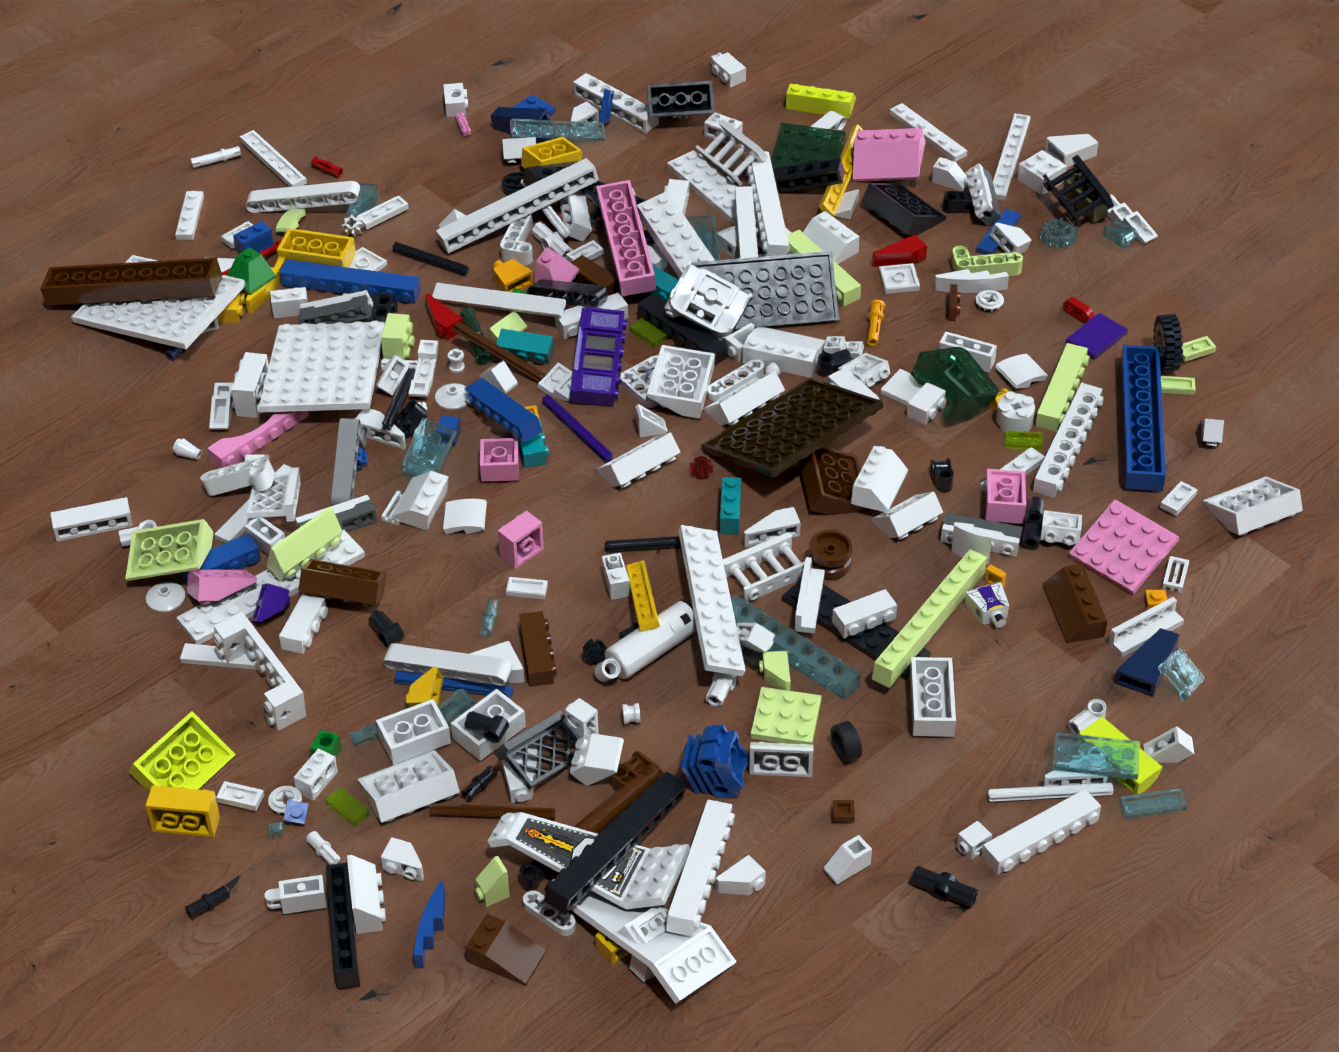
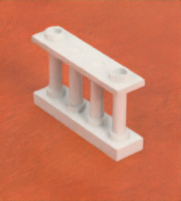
M722 119L718 123L722 127L721 133L705 150L698 145L695 148L700 152L698 155L703 160H708L727 175L726 178L734 184L736 182L741 186L743 183L739 180L738 176L754 159L757 160L759 158L764 162L768 156L757 144ZM731 136V140L716 154L715 157H712L710 153L724 140L725 137ZM740 143V148L722 165L719 161L735 144L738 145ZM749 150L750 155L734 172H731L729 168L745 151Z
M787 532L723 559L726 578L734 575L744 587L743 602L747 603L801 580L805 561L801 563L792 552V536ZM785 554L794 566L785 570L775 557ZM768 561L777 573L768 577L758 564ZM751 568L760 581L751 584L741 571Z

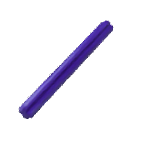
M549 394L543 396L542 403L605 462L613 459V453Z

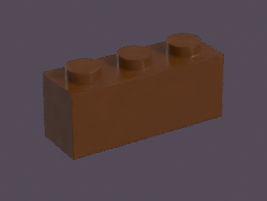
M583 255L571 262L580 269L573 282L601 285L607 289L608 296L619 292V282L616 275L611 274Z

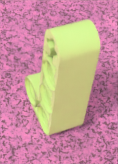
M956 246L952 251L951 265L954 272L969 269L970 273L988 270L990 275L1007 272L1008 276H1016L1022 271L1023 256L1017 252L970 256L966 247Z

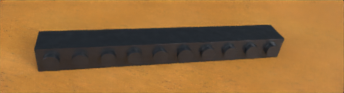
M667 771L661 777L658 776L650 788H645L641 796L631 802L627 810L621 811L617 820L611 821L603 833H598L591 845L587 844L579 856H575L566 869L562 868L557 877L546 884L544 888L546 892L544 902L566 915L683 799L687 783Z

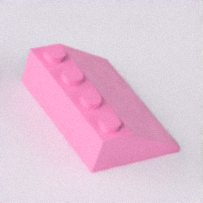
M922 128L857 131L854 142L853 182L919 179L925 147Z

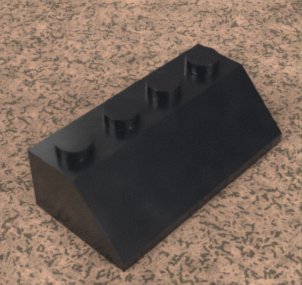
M712 81L647 85L649 118L715 114Z

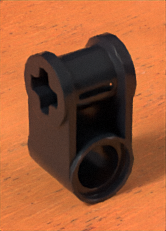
M970 191L945 192L942 210L948 214L973 212L974 206Z
M411 400L397 415L394 425L405 436H409L425 421L428 411L415 400Z
M946 458L944 461L930 460V471L936 489L943 493L950 492L953 488L954 477L950 458Z

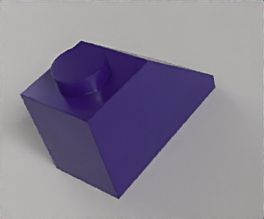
M269 583L262 584L252 622H262L285 609L290 601V590Z

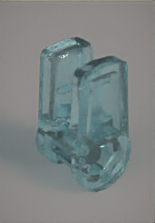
M1113 220L1111 226L1106 225L1103 229V235L1121 248H1126L1131 242L1139 239V233L1134 227H1130L1117 220Z
M459 689L437 707L448 727H450L451 722L477 704V701L470 698L467 691Z

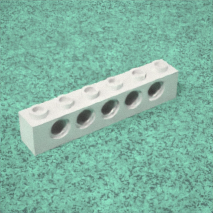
M587 73L573 82L574 95L599 109L602 106L604 89L613 90L614 97L611 115L644 133L649 132L659 124V117L649 118L648 105Z

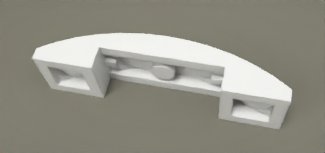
M420 340L418 362L414 380L411 381L409 396L427 397L429 395L435 374L438 341Z

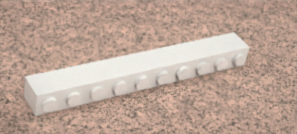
M764 151L768 158L764 162L759 158L757 160L754 159L746 170V175L749 176L748 184L752 186L754 213H756V222H758L762 252L765 253V256L788 254L789 242L769 152Z
M585 158L436 230L440 244L447 253H450L599 181L596 168Z

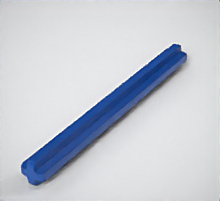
M396 671L394 680L396 683L411 685L424 674ZM446 677L443 679L441 688L489 695L498 689L508 698H511L513 694L512 686H500Z

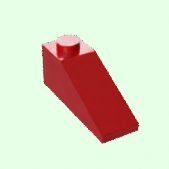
M916 235L910 236L873 252L872 266L876 268L880 266L916 264L926 259L927 245Z
M429 293L425 294L426 308L437 335L447 341L457 336L459 333L455 332L453 327L458 321L463 323V318Z

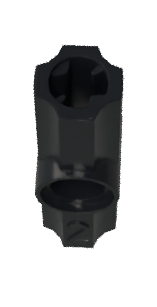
M1033 496L1027 500L1022 545L1027 549L1039 547L1044 501L1040 497Z
M916 866L911 878V884L931 891L932 895L940 901L950 899L971 908L978 895V889L958 882L956 877L948 872L938 874L921 866Z

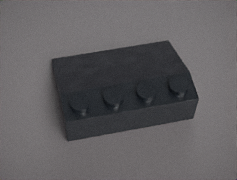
M869 183L861 200L867 205L868 209L876 211L879 217L888 220L891 226L899 228L900 232L906 236L918 235L945 221L947 218L902 184Z

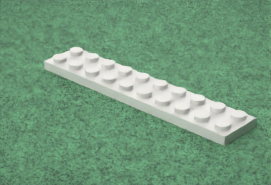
M694 150L667 162V168L681 180L689 181L691 189L734 226L737 225L735 187L737 186L731 183L709 162L703 160ZM754 213L757 245L762 249L758 222H756V213ZM785 227L787 235L791 232Z
M680 525L678 530L704 668L706 671L743 676L746 670L717 531Z
M342 530L340 543L334 548H328L322 557L314 559L351 565L364 558L365 552L345 530ZM301 568L293 578L285 579L282 582L270 569H267L255 576L257 577V582L218 601H211L210 604H200L176 617L177 622L193 642L200 645L213 638L215 634L213 625L241 611L247 619L253 617L262 584L269 583L290 590V597L298 593Z

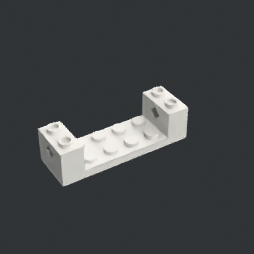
M242 611L213 625L215 632L213 638L217 644L215 650L220 658L223 657L229 663L247 653L251 660L254 659L256 661L259 672L266 675L269 685L275 687L264 693L265 702L263 705L267 711L265 717L270 726L274 725L277 731L306 717L303 691Z

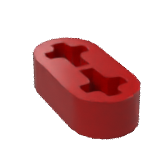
M1070 297L1063 302L1065 312L1082 323H1087L1094 317L1093 310L1075 297Z

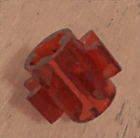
M704 456L694 458V463H690L692 476H695L697 479L709 478V473H713L711 460Z

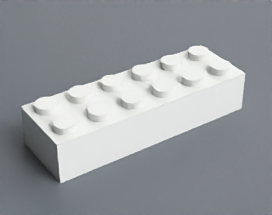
M668 191L637 205L641 222L679 278H681L689 261L691 263L714 261V258Z

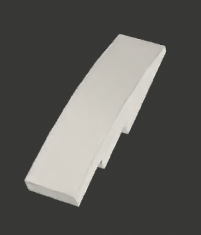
M1112 194L1110 195L1114 207L1108 210L1107 216L1143 244L1158 237L1138 211L1133 213L1125 202L1120 204Z
M969 269L935 275L934 289L935 291L950 292V284L957 285V292L961 293L1007 290L1009 276L1007 272L990 275L988 270L970 273Z

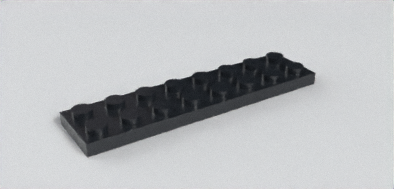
M802 579L782 595V601L797 610ZM823 584L817 624L876 661L900 632L886 623H882L872 629L843 638L832 622L833 609L851 601ZM922 648L916 657H930L931 652ZM911 663L899 677L906 680L910 676Z

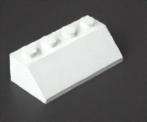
M775 371L769 372L750 380L703 408V410L721 426L725 424L731 426L739 421V417L745 418L753 413L752 410L754 408L759 409L766 405V401L769 399L772 401L779 397V393L785 389Z
M670 432L644 442L600 466L596 471L612 487L620 486L623 488L631 484L630 480L636 478V480L646 476V471L651 470L652 472L660 468L662 462L669 463L675 460V455L681 452Z
M882 446L873 447L853 484L851 504L888 513L908 473V469L893 450Z

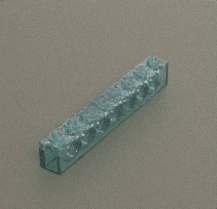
M737 595L731 599L736 626L738 622L757 623L775 634L773 644L767 650L768 652L787 651L788 664L843 700H846L860 687L861 673L857 669L845 664L841 659L834 657L825 649L818 647L809 639L802 637L793 629L786 627L777 619L754 607L747 600Z

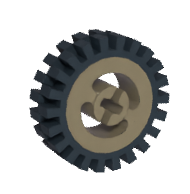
M1176 314L1157 315L1154 322L1155 328H1153L1155 334L1153 335L1155 340L1153 345L1154 347H1159L1160 370H1179L1183 359V342L1181 340L1183 336L1181 334L1182 329L1179 327L1180 321H1178Z

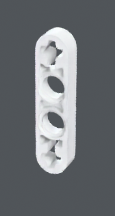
M751 360L710 384L707 389V398L711 401H717L757 376L763 375V361ZM739 375H746L747 377L741 378V377H738V376H739ZM725 383H732L733 385L726 386Z

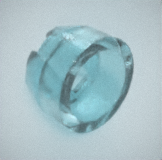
M273 822L267 824L268 834L272 838H274V833H278V838L284 834L285 823Z

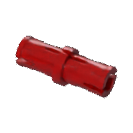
M316 156L311 161V166L321 169L323 173H330L338 178L343 175V168L332 164L331 161H324Z

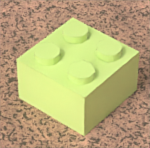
M388 313L381 335L383 358L391 359L394 355L403 360L410 358V347L414 346V336L411 335L413 323L410 322L409 315Z

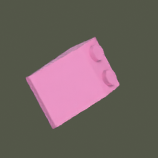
M987 469L985 520L1024 524L1026 511L1025 471Z
M247 570L188 571L187 593L201 604H210L211 601H218L257 582V577Z

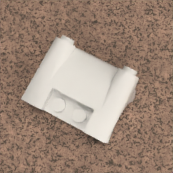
M689 261L680 280L672 290L664 310H666V315L672 318L682 316L711 331L713 335L725 342V337L732 333L752 294L749 293L748 295L740 291L734 284L707 270L696 268Z

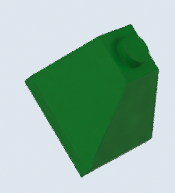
M250 247L236 256L227 274L229 277L243 279L245 287L242 291L249 295L276 278V275L263 256Z

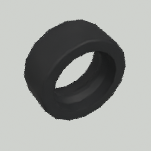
M845 721L833 725L830 730L831 740L840 760L846 763L862 756L861 740L853 724Z

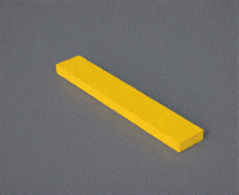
M645 561L626 565L640 631L660 627Z

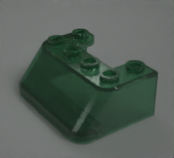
M962 347L920 352L911 372L912 377L918 384L925 385L927 382L935 384L946 391L945 397L951 406L944 408L943 415L948 422L973 418L990 404L999 392L998 387L971 354Z

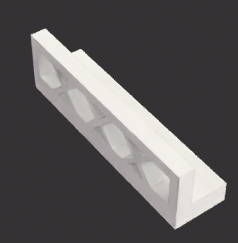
M809 557L805 558L795 617V631L815 633L825 570L812 569V558Z
M1172 597L1111 629L1109 646L1122 658L1139 649L1160 628L1173 631L1182 626L1184 619L1175 611L1177 600Z

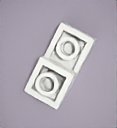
M844 336L827 337L823 349L830 354L847 349L852 358H857L862 355L864 344L863 341L846 342Z

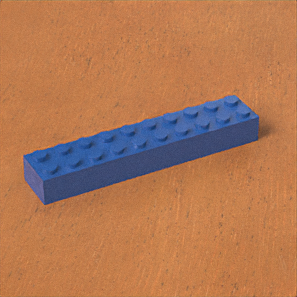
M1123 345L1120 368L1125 489L1163 491L1166 471L1159 347Z

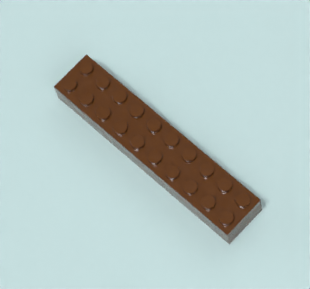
M217 258L49 267L40 290L46 305L211 297L216 294L222 272Z

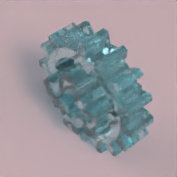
M1054 218V221L1048 219L1047 223L1044 222L1043 226H1041L1040 234L1041 238L1044 239L1043 242H1049V246L1054 244L1056 248L1058 246L1064 248L1065 245L1071 246V243H1075L1078 237V227H1075V223L1070 224V220L1063 221V218L1060 220Z

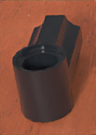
M843 349L833 354H819L817 374L822 377L831 375L834 369L852 360L850 352L847 349Z
M376 610L372 612L368 618L369 624L378 633L385 647L404 638V632L398 623H393L383 611Z
M469 711L464 726L466 729L483 734L492 743H499L509 728V722L499 715L491 718L474 711Z

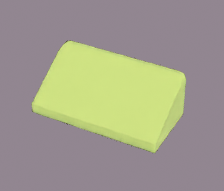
M513 311L490 328V338L497 342L501 328L523 332L528 326Z

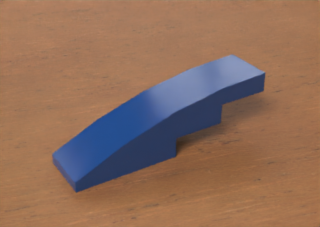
M439 882L422 914L414 947L415 968H424L425 949H434L435 931H444L446 895L444 882Z

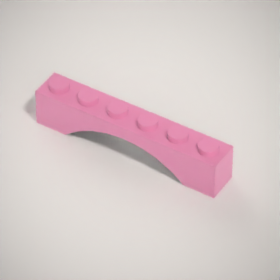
M309 411L274 412L266 423L252 432L232 438L220 439L207 448L210 462L218 468L237 464L245 459L246 455H251L307 418Z

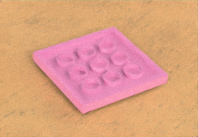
M1114 499L1080 539V542L1069 552V557L1134 595L1179 541V536Z

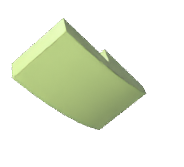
M305 209L288 210L280 218L275 228L276 232L286 234L288 228L295 229L299 227L298 221L306 215Z

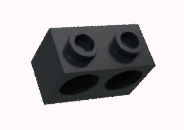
M373 293L371 299L373 302L372 314L370 318H367V322H386L388 313L394 314V312H397L398 302L395 301L394 294Z

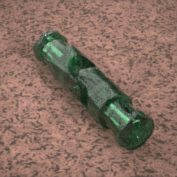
M471 307L461 310L460 316L464 320L463 324L484 336L481 332L479 321L475 317V310ZM469 340L472 352L476 355V362L479 365L489 363L491 361L489 352Z

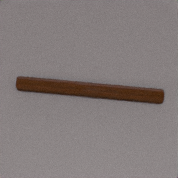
M459 321L455 323L453 327L455 332L530 378L540 382L545 377V373Z
M432 803L430 806V814L432 816L501 818L506 813L522 812L551 821L556 818V810L554 808Z

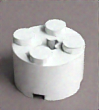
M1011 391L1007 392L998 402L996 423L1000 426V429L1011 435H1020V432L1030 431L1034 420V399L1030 396L1015 394Z

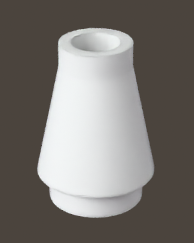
M177 439L174 443L173 452L177 456L199 460L202 455V450L192 445L186 439Z

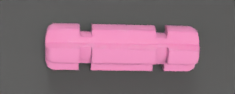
M456 113V121L462 131V135L464 137L470 136L471 129L464 113Z

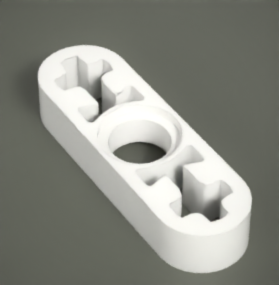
M538 891L525 893L523 896V906L528 913L562 936H569L575 932V918L570 913L564 915L545 903V896ZM546 910H553L555 912L551 917H547L543 913Z

